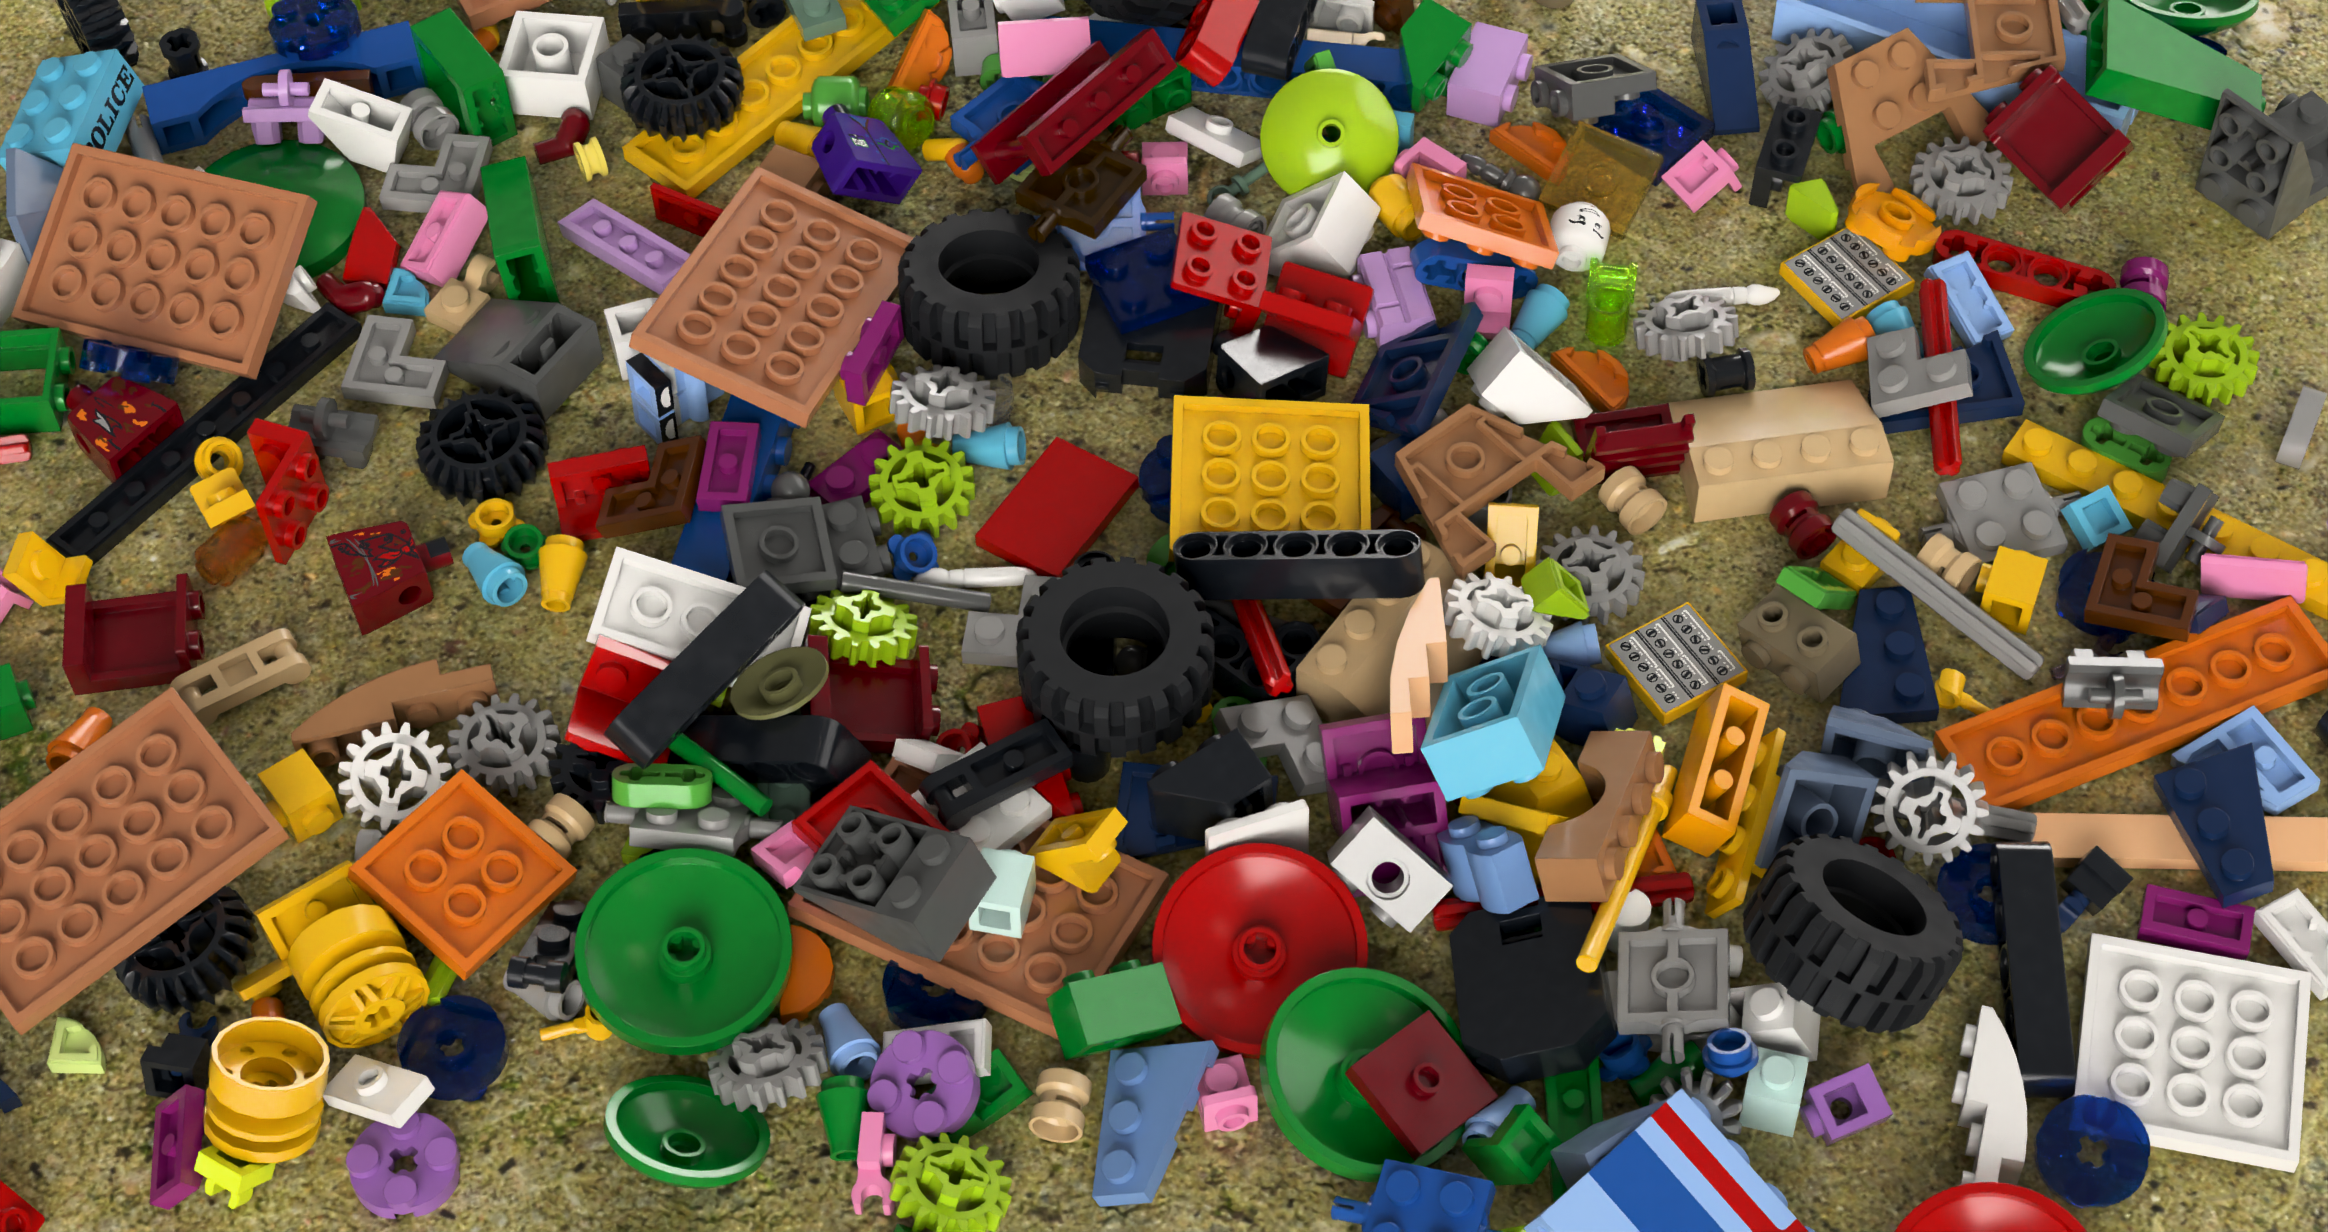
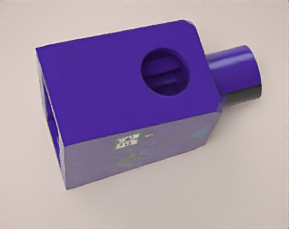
M843 104L829 107L822 116V121L825 125L814 139L812 151L831 192L835 195L900 204L923 171L919 164L881 120L852 115Z

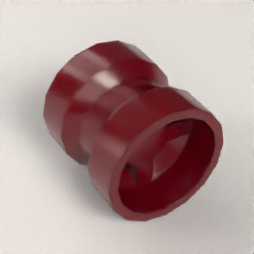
M1806 490L1795 491L1784 497L1775 505L1769 515L1771 525L1779 535L1789 538L1788 545L1790 549L1801 560L1811 559L1820 555L1828 549L1837 537L1831 530L1834 522L1828 515L1818 512L1819 505L1817 501Z

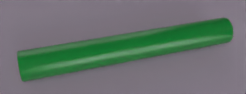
M684 733L668 747L690 765H698L710 770L714 783L758 816H764L772 807L773 800Z

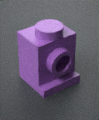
M1869 1063L1809 1088L1803 1095L1807 1105L1799 1108L1801 1118L1810 1136L1816 1138L1822 1135L1826 1146L1884 1123L1893 1115ZM1834 1101L1846 1103L1850 1110L1849 1117L1843 1120L1835 1118L1830 1111L1831 1103Z

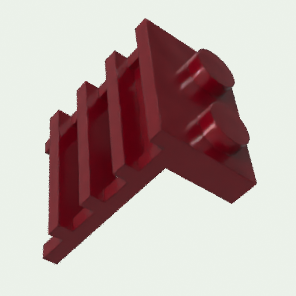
M1669 403L1589 414L1587 418L1572 419L1570 424L1574 441L1584 452L1583 461L1587 463L1589 458H1592L1605 466L1604 480L1596 484L1599 485L1603 484L1615 471L1626 466L1636 467L1645 478L1678 474L1680 472L1679 464L1685 461L1684 453H1688L1690 450L1688 443H1693L1694 441L1693 428L1696 421L1693 413L1684 415L1681 422L1673 423Z

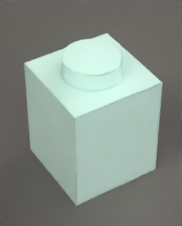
M983 847L981 854L997 878L969 918V929L1021 939L1036 889L1035 856L1025 855L1013 849L997 850Z
M1757 1047L1759 1060L1756 1066L1748 1073L1742 1103L1743 1110L1740 1113L1739 1122L1743 1127L1793 1137L1809 1058Z

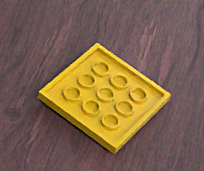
M1174 395L1168 561L1175 562L1173 555L1174 542L1179 537L1193 532L1371 530L1369 404Z

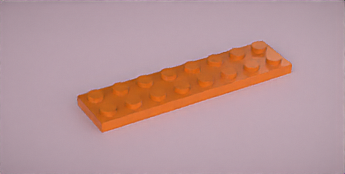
M2289 595L2216 623L2200 634L2190 633L2187 642L2172 640L2146 650L2145 653L2148 658H2162L2164 664V673L2159 685L2157 710L2125 709L2122 719H2109L2106 708L2063 707L2061 702L2063 683L1935 731L1933 745L1943 760L1950 752L1955 753L1957 759L1956 768L1958 770L1968 764L1974 767L1975 776L1970 783L1983 781L1986 789V795L1979 800L1986 801L1990 805L2018 810L2190 743L2253 705L2261 714L2328 689V644L2293 597Z

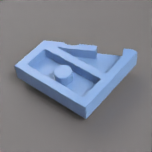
M2254 705L2171 755L2170 765L2173 768H2177L2252 742L2263 811L2274 816L2318 791L2320 779Z

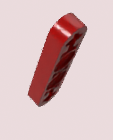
M1953 229L1941 233L1934 245L1932 263L1934 265L1954 257L1955 255H1951L1952 250L1958 251V255L1969 251L1974 261L1975 256L1980 257V262L1976 264L1991 289L2057 308L2088 294L2090 290L2114 289L2117 286L2115 280L2108 273L1962 230ZM1997 260L2004 261L2013 269L2009 272H1998L1993 270L1988 263ZM2038 274H2049L2054 276L2059 283L2051 286L2043 285L2034 277ZM2068 283L2073 284L2072 290L2067 289Z

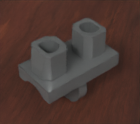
M322 397L319 399L316 407L294 404L288 427L309 432L319 461L325 459L326 456L342 458L347 467L364 469L372 454L373 441L380 422L378 415L338 410L335 399Z
M2172 478L2159 499L2161 504L2179 514L2169 530H2166L2147 518L2133 538L2160 542L2156 566L2170 574L2192 540H2194V543L2184 558L2195 565H2198L2201 555H2204L2207 549L2216 554H2222L2226 547L2214 538L2224 522L2211 515L2203 529L2199 531L2220 497L2200 483L2194 487Z
M2073 649L2066 660L2061 692L2062 706L2072 708H2106L2109 719H2122L2125 709L2157 710L2159 685L2164 673L2162 658H2148L2144 650H2125L2118 657H2098L2092 649Z

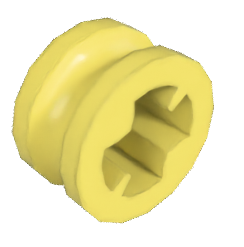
M596 136L589 138V142L586 145H582L580 142L573 143L574 154L586 182L591 181L593 175L597 173L602 177L609 175L606 160Z

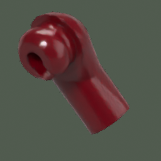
M575 107L565 110L561 116L562 122L556 137L533 143L539 165L575 155L573 150V143L580 142V144L584 145L590 131V120L582 110Z
M330 272L321 275L316 282V290L330 304L347 315L367 312L372 308H379L385 296L384 289L378 283L358 281L344 285Z

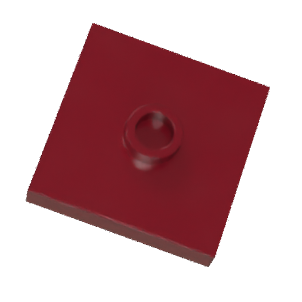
M1429 1010L1353 1064L1345 1072V1075L1414 1161L1465 1124L1469 1118L1490 1105L1498 1097L1497 1093Z

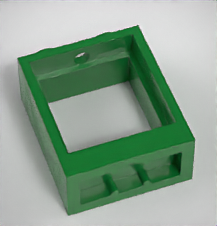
M449 7L410 26L425 87L432 89L442 100L443 106L447 107L459 121V131L463 135L488 136L491 139L492 147L517 135L503 70L453 10Z
M59 327L0 331V371L46 369L42 396L0 398V435L61 431L64 411L70 410L66 405V399L70 392L68 378L69 375L75 374L76 357L73 347L66 346Z

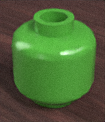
M820 76L814 80L811 92L803 93L804 120H812L813 126L823 127L825 125L822 121L824 112L836 104L845 105L852 115L870 118L868 87H861L858 78L855 76Z

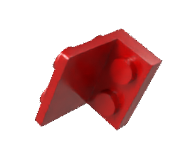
M1183 212L1179 220L1170 286L1178 291L1225 304L1224 316L1230 318L1229 330L1238 336L1245 335L1252 331L1262 312L1258 309L1263 291L1266 290L1272 237L1193 213Z
M255 418L247 431V435L266 485L256 502V510L275 562L286 565L293 552L300 549L304 544L307 529L317 512L320 513L324 510L329 498V487L326 484L319 464V457L315 452L309 432Z
M599 635L578 684L564 736L565 740L577 744L580 748L589 752H599L627 763H635L604 736V732L621 711L672 661ZM667 748L653 764H667L670 749Z

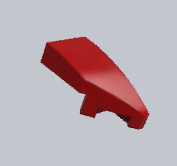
M363 207L348 250L342 280L345 284L369 281L370 283H378L383 289L387 290L394 267L397 268L401 246L371 207Z

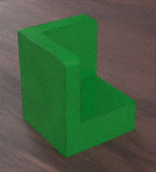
M1518 1104L1513 1107L1492 1137L1467 1139L1461 1149L1485 1177L1493 1181L1495 1186L1522 1185L1535 1182L1552 1158L1550 1151L1563 1142L1529 1104Z

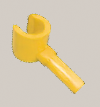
M1945 668L1941 671L1940 678L1936 680L1934 686L1940 708L1954 709L1960 706L1976 715L1992 710L1975 700L1973 696L1963 692L1966 678L1961 672L1951 668Z
M588 1004L585 1007V1016L539 1029L542 1041L585 1032L590 1038L603 1041L608 1039L613 1033L599 1020H596L597 1017Z

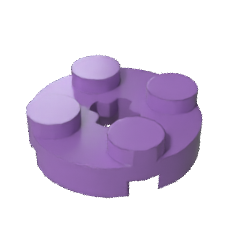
M913 1030L902 1031L896 1035L892 1044L882 1052L873 1068L870 1088L867 1093L868 1103L876 1112H884L888 1129L909 1141L918 1142L919 1137L923 1135L930 1141H935L932 1138L939 1137L940 1132L952 1134L962 1128L969 1120L979 1100L981 1090L980 1078L976 1075L974 1059L962 1044L945 1033L934 1030L919 1032ZM926 1073H932L930 1080L936 1085L935 1091L932 1094L923 1093L919 1100L916 1099V1089L914 1088L916 1080L919 1077H923Z
M416 1111L400 1129L378 1121L372 1123L360 1134L353 1147L347 1153L346 1164L352 1187L362 1205L380 1217L396 1219L395 1214L405 1215L413 1212L415 1217L426 1215L445 1203L458 1185L461 1156L456 1138L450 1128L440 1119L427 1113H417ZM404 1156H414L415 1170L408 1172L402 1169L396 1174L392 1172L395 1168L394 1163Z

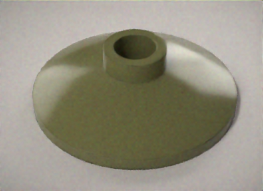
M790 647L770 653L750 665L737 678L730 693L731 704L738 715L750 720H767L792 713L810 701L824 686L829 674L828 662L820 651L811 647Z

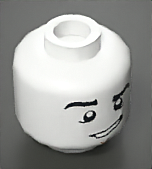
M1577 201L1557 209L1550 221L1559 251L1555 264L1568 271L1583 272L1594 269L1602 262L1611 232L1608 218L1596 206L1587 202Z

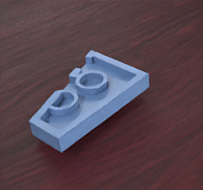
M1212 1040L1111 1050L1092 1192L1093 1199L1100 1207L1152 1203L1177 1148L1178 1143L1174 1138L1186 1111L1193 1112L1199 1099L1200 1092L1197 1090L1206 1067L1213 1068L1220 1052Z

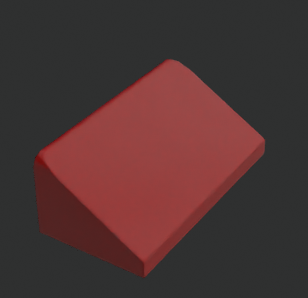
M655 182L650 186L656 219L698 236L704 237L724 211Z

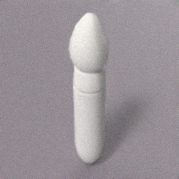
M1751 284L1747 287H1720L1676 291L1666 295L1664 299L1668 297L1680 299L1688 294L1710 296V302L1712 303L1725 300L1726 306L1746 303L1760 306L1774 301L1780 295V290L1761 284Z
M1018 566L961 568L949 571L935 567L918 574L913 582L952 588L1005 587L1023 585L1025 575L1037 576V574L1029 568Z

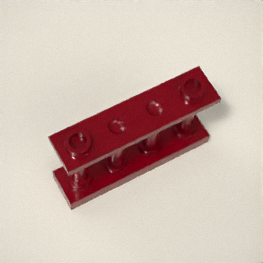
M1153 28L1142 30L1112 57L1109 56L1100 40L1095 41L972 144L970 148L995 185L1002 183L1029 159H1031L1041 176L1052 175L1178 66Z

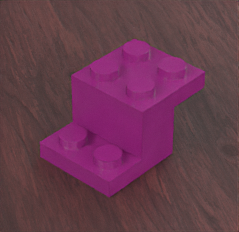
M1390 713L1318 725L1330 820L1338 837L1340 838L1370 805L1447 872L1437 838L1438 833L1448 829L1445 797L1420 749L1427 732L1425 717L1412 718L1413 753L1392 754ZM1392 862L1381 863L1374 869L1372 879L1382 884L1390 883L1399 875L1400 867ZM1357 889L1352 894L1354 898L1366 896L1360 889Z

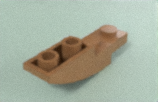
M433 659L382 675L338 697L305 720L291 733L294 749L297 752L303 748L318 768L332 766L337 762L350 760L351 758L346 754L348 744H355L362 748L364 746L361 739L362 731L367 729L375 737L380 736L383 722H388L392 733H400L404 722L410 723V729L427 728L435 723L456 719L459 714L471 717L474 715L472 703L477 701L485 708L491 705L492 695L497 694L500 698L491 664L441 674L437 659ZM392 747L378 750L371 756L382 755L392 750Z

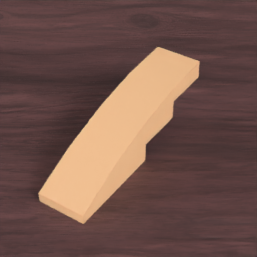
M1439 577L1429 578L1408 613L1397 641L1390 676L1392 754L1413 753L1412 718L1431 717L1430 683L1448 682L1447 640Z

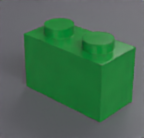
M1134 959L1111 967L1109 969L1110 974L1095 977L1093 970H1084L1062 979L1063 987L1049 996L1046 1001L1065 1061L1157 1040L1182 1024L1162 962L1141 966L1140 960Z

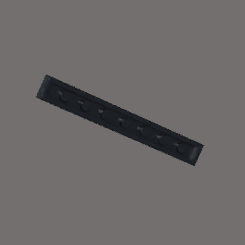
M327 302L321 309L265 354L256 380L239 376L49 536L46 542L65 558L86 555L93 561V566L199 475L194 465V455L198 446L203 441L217 436L226 437L235 443L240 441L247 435V431L255 418L264 420L356 342L362 330L361 323ZM213 453L211 456V464H213L221 456L219 454Z

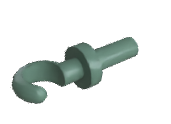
M1264 162L1242 177L1239 174L1232 176V184L1229 186L1217 185L1208 192L1207 203L1210 205L1213 197L1217 194L1229 193L1232 196L1238 193L1242 196L1250 192L1248 186L1268 173Z

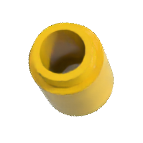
M1391 174L1375 180L1369 189L1368 195L1381 207L1377 218L1395 237L1403 238L1405 241H1414L1423 236L1424 234L1421 232V229L1417 228L1406 179L1400 174Z

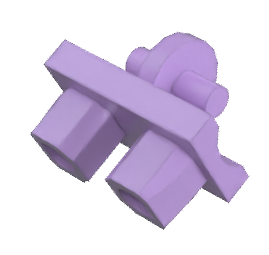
M290 69L279 70L278 83H262V95L265 98H249L248 107H243L242 109L243 123H251L257 145L281 143L283 140L281 122H297L300 143H322L326 137L308 117V111L315 96L294 97L309 96V82H293Z

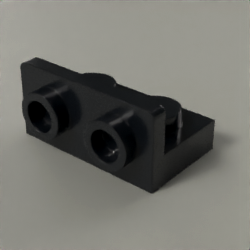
M1777 102L1756 164L1749 199L1750 205L1767 209L1772 191L1781 192L1784 181L1801 182L1821 122V112Z

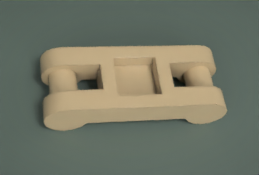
M279 628L180 674L171 682L170 687L172 686L200 723L206 728L216 721L219 714L284 683L297 684L302 682L310 675L311 666L304 654L296 652L297 642L288 629ZM269 659L275 660L267 665H264L263 663ZM215 685L216 689L203 695L204 690Z

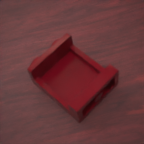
M2051 64L2044 71L2037 68L2031 72L2019 86L2022 92L2009 105L2003 101L1996 106L1986 117L1985 122L1988 125L1982 132L2029 181L2066 215L2134 150L2132 142L2119 129L2116 130Z
M188 573L176 575V591L93 601L86 583L66 586L62 667L75 696L171 684L180 674L197 667V660H203L205 657L203 635L201 630H198V620L205 619V602L202 591L193 589Z
M807 634L804 647L817 649L824 655L829 665V674L821 690L810 701L801 706V715H819L841 723L870 753L892 754L896 739H925L929 741L931 736H938L941 711L940 706L932 705V694L936 693L938 683L937 664H930L928 645H918L914 658L911 660L896 659L895 665L891 666L879 660L876 663V668H870L866 661L859 660L855 666H851L847 657L842 656L836 660L831 659L828 652V636Z

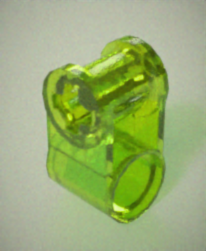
M1591 257L1586 300L1588 301L1585 335L1592 343L1603 347H1613L1625 340L1628 332L1630 308L1634 303L1638 262L1631 261L1629 266L1600 263L1598 258Z

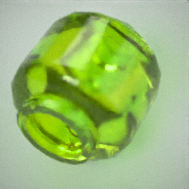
M888 86L880 90L872 99L867 114L869 118L879 119L884 122L906 150L921 146L931 135L935 122L933 105L929 99L919 92L900 86Z

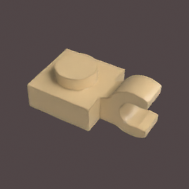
M1308 28L1307 40L1367 46L1371 40L1385 41L1386 34L1379 31L1356 33Z
M479 253L471 260L463 282L451 277L423 309L427 321L457 334L490 300L488 293L499 283L500 275L490 271L496 264L495 260Z

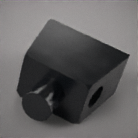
M1264 326L1242 336H1238L1231 330L1226 329L1221 331L1214 339L1212 351L1218 356L1215 382L1217 388L1227 398L1311 402L1325 396L1329 354L1273 326Z

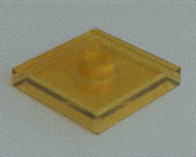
M1579 120L1538 201L1542 202L1545 208L1554 212L1563 205L1577 201L1591 203L1608 218L1611 229L1610 235L1624 240L1664 162L1663 155Z

